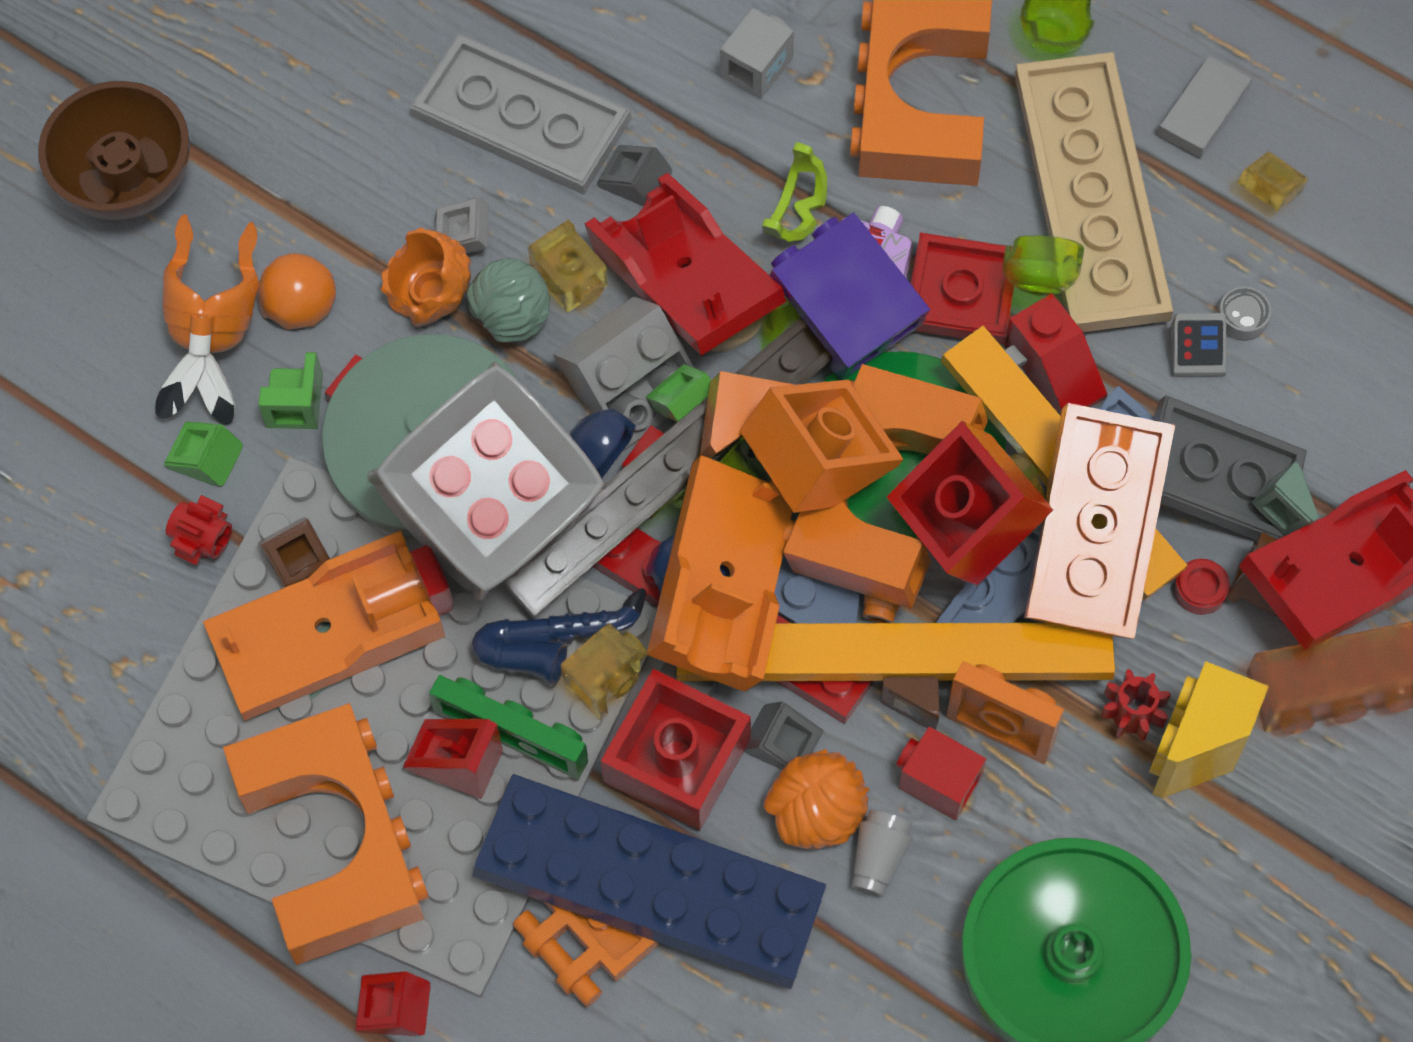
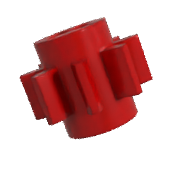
M203 495L200 496L197 503L191 501L189 503L186 501L180 502L171 513L165 530L166 536L173 539L170 546L176 549L174 555L194 565L199 563L202 556L207 559L209 557L212 559L218 558L228 545L232 534V524L225 521L228 514L222 512L224 505Z
M1128 669L1125 672L1121 687L1115 683L1108 682L1104 695L1113 702L1104 706L1101 716L1104 719L1113 718L1118 726L1116 736L1121 737L1125 732L1137 733L1141 741H1144L1147 738L1151 723L1160 728L1165 726L1168 715L1159 708L1168 704L1171 694L1168 691L1159 692L1158 687L1154 683L1156 674L1151 673L1147 678L1142 676L1134 677L1133 672ZM1135 700L1144 704L1139 706L1137 711L1129 707Z

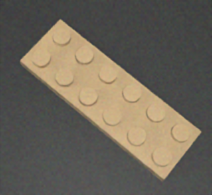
M1114 52L1016 64L1015 80L1065 310L1083 332L1171 321L1173 315L1172 302Z

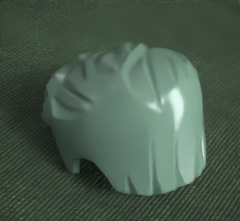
M506 258L487 264L467 289L471 314L483 322V327L487 328L492 337L498 342L524 341L530 338V336L537 334L547 323L550 307L548 286L542 275L534 267L522 260Z

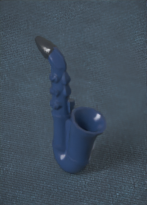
M640 588L632 593L625 600L622 608L617 611L606 612L601 610V612L596 613L582 612V614L572 615L565 613V615L549 616L546 619L517 621L504 619L486 623L474 635L471 644L472 653L484 666L497 671L507 670L509 673L522 672L527 673L529 676L535 675L543 679L549 686L554 687L558 684L565 668L568 654L567 644H571L574 637L580 636L583 639H587L596 634L603 637L612 631H621L632 627L642 613L646 590Z

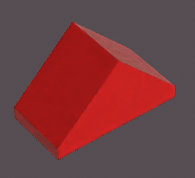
M424 719L403 768L413 774L482 799L503 752L498 726L490 719Z

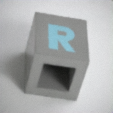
M752 8L720 49V76L762 99L793 59L794 30L789 28L781 18L774 15L767 16Z

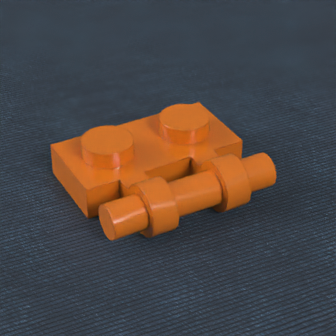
M546 902L543 903L553 914L544 922L540 923L529 910L523 912L513 922L515 929L525 939L523 946L534 958L541 956L558 975L556 983L567 995L574 993L585 1007H589L596 1002L603 993L590 978L592 973L600 966L617 982L658 946L656 941ZM567 930L586 949L575 960L557 942L558 938Z

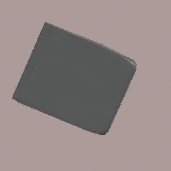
M618 145L596 184L603 190L644 206L646 194L659 187L657 179L667 172L671 175L672 168L656 147Z
M783 701L769 703L763 706L751 728V740L744 751L761 761L783 770L790 760L796 756L802 757L813 753L824 730Z

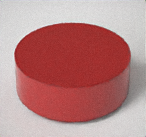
M1194 559L1187 562V568L1175 580L1174 594L1176 600L1185 610L1193 614L1207 615L1217 611L1222 607L1229 593L1230 580L1227 572L1221 565L1209 559Z

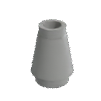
M869 810L866 821H860L853 873L854 879L851 887L871 895L883 897L886 887L889 885L913 840L908 835L911 828L909 821L886 812Z

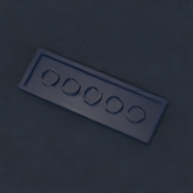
M512 774L473 869V877L788 989H792L827 885L516 774Z

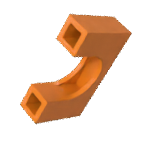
M992 0L863 1L861 31L871 32L870 43L860 42L857 72L867 73L866 85L856 84L854 114L863 115L862 127H852L850 157L860 158L859 177L978 186L982 160L984 117L929 113L915 109L897 96L889 80L898 68L919 57L945 56L986 59L990 36Z
M864 364L861 365L856 380H850L897 450H910L928 455L961 421L984 431L988 422L980 397ZM848 498L835 507L800 512L796 521L791 520L788 523L782 538L785 542L783 553L794 573L912 609L931 563L927 549L921 540L863 522L850 512Z
M348 703L223 747L238 796L247 814L301 795L322 792L335 794L349 800L365 817V833L362 845L354 859L343 870L327 879L271 898L288 951L296 965L424 920L419 902L428 899L429 896L419 867L407 869L401 851L412 848L402 817L399 816L393 819L389 817L384 801L395 797L384 766L373 770L367 753L378 749L367 717L356 721L351 704Z

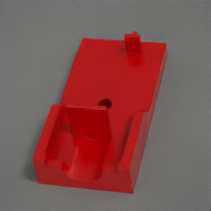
M667 172L657 179L659 187L646 194V202L642 210L632 219L620 222L615 221L610 216L604 221L599 222L594 217L584 224L594 253L643 300L659 305L671 327L702 356L787 301L783 287L724 235L708 208Z
M1406 470L1351 496L1327 516L1315 521L1311 525H1306L1247 554L1240 563L1239 567L1305 651L1413 595V490L1410 487L1413 478ZM1350 559L1354 560L1358 565L1353 564Z

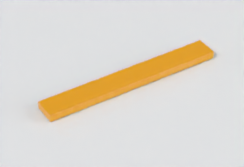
M776 623L762 681H883V678H886V676H935V678H938V681H953L962 661L975 667L977 664L990 666L1002 673L1006 680H1113L1115 675L1113 636L1052 623ZM677 667L678 681H714Z

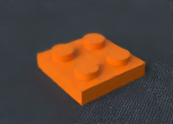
M962 661L953 679L946 718L1045 764L1054 747L1064 709L1057 706L1056 701L1041 690L1034 688L1021 689L1007 682L1002 673L990 666L977 664L975 667Z

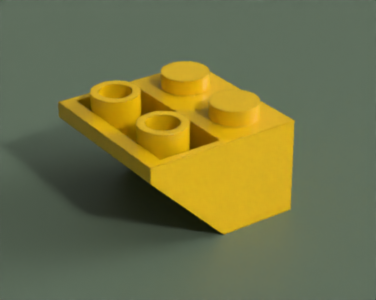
M1206 661L1198 679L1187 675L1149 773L1159 777L1152 794L1165 798L1233 772L1251 734L1269 686Z

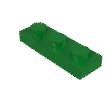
M439 674L429 691L435 713L448 719H490L497 724L503 745L572 778L580 779L589 760L586 743L582 742V736L575 730L560 723H554L550 727L533 719V713L517 702L505 700L504 704H501L486 697L485 691L468 679L458 677L453 681Z

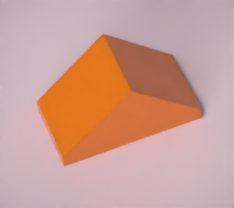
M720 371L709 384L700 455L712 459L743 437L740 430L770 387L794 384Z

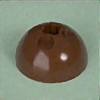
M109 81L94 84L65 99L46 121L38 145V159L41 171L56 195L67 205L82 214L111 221L128 220L143 216L166 202L184 177L190 152L187 124L177 105L159 90L132 81Z

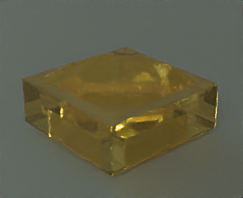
M1268 151L1244 169L1237 183L1279 211L1302 192L1308 178Z

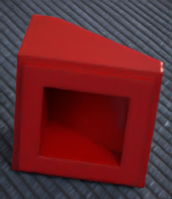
M408 971L362 975L355 1031L402 1036L424 1035L431 989L430 982Z

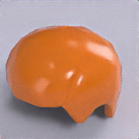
M289 253L277 257L263 270L256 296L260 313L265 319L270 318L280 324L285 330H292L294 328L314 327L327 317L336 299V287L333 274L317 259L305 254Z

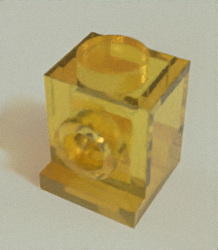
M569 219L528 246L530 265L542 275L550 294L567 313L580 304L588 305L602 294L604 288L608 286L606 265L575 231L574 224Z
M609 622L561 664L563 683L601 721L608 715L607 701L612 696L616 699L621 698L637 683L639 679L638 673L641 671L640 662L648 656L646 655L647 651L632 633L626 631L621 634Z

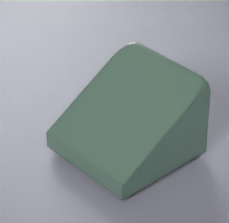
M1296 461L1275 475L1252 501L1253 505L1285 536L1306 525H1311L1319 517L1302 469Z

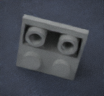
M634 296L553 353L575 394L591 413L613 409L624 414L636 425L635 430H632L633 437L625 449L640 439L650 425L656 427L668 418L656 413L646 399V396L683 364L694 368L661 307Z

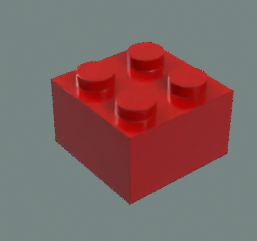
M961 421L887 496V499L945 572L975 585H978L1054 511L993 436L964 421Z
M653 669L600 761L603 783L701 831L751 740V716Z

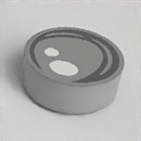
M1240 286L1229 290L1223 296L1218 309V313L1226 315V333L1240 340H1249L1260 336L1267 328L1272 312L1270 301L1266 295L1258 289L1248 286Z

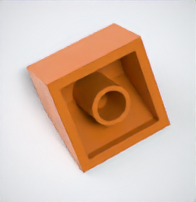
M849 380L770 387L740 430L756 458L761 462L780 491L783 499L794 513L835 507L897 468L904 460Z

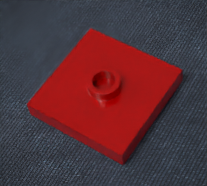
M920 232L911 285L928 305L930 311L922 325L914 331L965 339L984 326L999 344L1005 345L1021 248Z

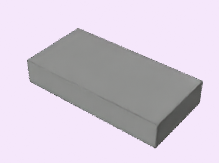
M1209 55L1161 123L1158 136L1201 159L1250 88L1252 78Z

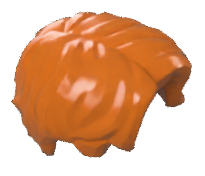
M423 227L409 231L406 234L405 239L407 243L402 246V249H398L395 252V256L391 257L387 263L388 267L381 273L383 284L380 290L387 296L390 307L403 316H411L412 324L415 327L428 325L438 321L443 316L455 312L462 298L467 293L468 283L471 280V260L466 255L465 247L445 233L442 234L430 229L426 230Z
M827 749L791 759L767 791L763 805L766 812L776 815V827L780 839L784 843L805 849H821L825 846L832 847L833 845L846 843L849 837L855 833L856 828L860 825V821H863V817L867 813V803L869 800L867 793L869 788L865 786L861 770L856 768V764L853 761H848L840 752H828Z

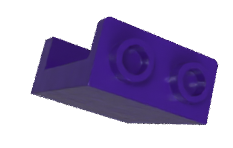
M855 212L842 221H839L836 217L827 220L813 232L812 237L814 240L800 250L793 245L780 253L771 262L773 269L770 276L783 287L785 297L833 357L829 367L839 380L847 379L858 371L862 364H868L921 326L930 311L928 305Z

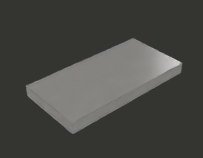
M460 33L410 107L412 117L583 195L631 120L630 109Z

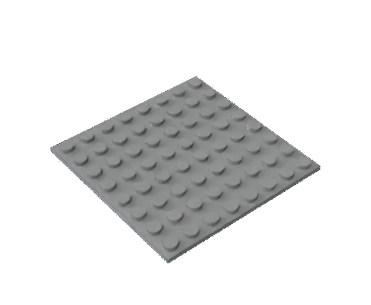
M289 457L86 821L91 825L273 905L271 898L327 879L343 870L354 859L362 845L365 833V817L349 800L335 794L322 792L301 795L247 814L238 796L223 747L350 703L356 721L366 717L368 719L378 749L367 753L373 770L384 766L395 797L384 801L390 819L402 817L412 848L401 851L407 869L419 867L429 896L428 899L419 902L424 920L358 944L482 998L515 930L513 922L524 912L531 898L473 877L475 862L512 774H516L572 795L581 796L649 657L646 653L657 608L644 604L638 620L632 627L612 631L603 637L597 634L587 639H583L580 636L574 637L573 642L567 644L568 654L562 676L558 684L551 687L543 679L535 675L529 676L527 673L522 672L509 673L507 670L497 671L484 666L472 653L471 644L476 631L486 623L509 619L510 621L546 619L549 616L565 615V613L572 615L582 614V612L596 613L601 612V610L606 612L617 611L622 608L628 596L580 577L532 618L502 583L490 589L485 599L477 601L473 598L470 591L460 585L440 566L450 587L454 603L452 611L439 616L445 634L444 638L328 686L312 700L308 694L279 706L281 713L274 708L244 721L203 621L284 588L258 542L303 517L309 519L330 559L393 534V532L373 525L354 511L338 491L330 473ZM403 535L409 552L422 547L415 537ZM327 622L319 623L316 630L320 629ZM439 674L453 681L458 677L468 679L479 685L485 691L486 697L501 704H504L505 700L517 702L533 713V719L550 727L554 723H560L572 728L582 736V742L586 743L589 760L580 779L577 780L502 744V755L482 799L413 774L404 769L403 765L424 719H448L434 712L429 696V691Z

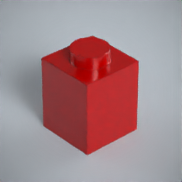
M929 726L920 742L913 738L909 740L897 761L896 767L902 770L899 789L956 821L983 777L987 758Z

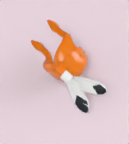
M184 214L178 219L175 228L176 251L163 273L162 308L164 321L167 323V329L172 340L183 348L188 349L189 353L182 358L162 385L156 397L155 412L161 419L178 413L197 385L210 414L226 425L233 421L235 401L230 387L211 353H221L234 348L242 341L245 331L249 329L259 285L258 276L252 262V253L257 242V230L251 221L247 224L238 242V263L241 271V283L204 301L200 295L181 282L189 256L190 245L193 241L192 226L188 220V215Z

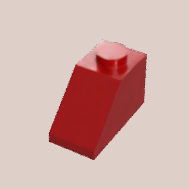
M1053 293L1009 319L1005 348L1007 349L1014 345L1027 359V363L1021 367L1022 370L1060 416L1062 408L1068 403L1091 408L1107 398V391L1083 331Z

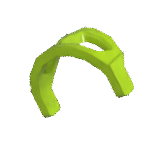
M795 142L792 150L794 161L791 165L781 199L770 219L764 218L762 223L764 234L787 242L803 240L813 232L817 222L810 211L824 207L827 198L828 177L823 161L814 155L812 147L799 142ZM799 172H813L815 174L814 195L794 203V208L803 219V222L796 229L788 230L782 227L780 222L792 199Z

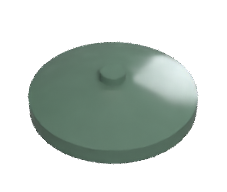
M440 334L405 337L381 346L366 355L353 366L337 386L328 404L323 424L322 444L324 458L333 482L344 500L354 511L373 525L393 533L401 530L403 535L414 537L390 510L374 484L367 481L368 472L379 468L386 457L406 436L465 384L484 372L492 362L499 363L501 368L517 379L512 370L499 357L483 346L460 337Z

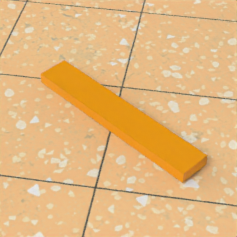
M982 326L945 352L941 358V363L969 395L982 399L987 417L1047 487L1061 416L988 330ZM1096 514L1092 517L1091 522L1094 528L1101 530L1105 527L1106 520L1102 515ZM1156 528L1142 596L1143 602L1184 572L1188 566Z

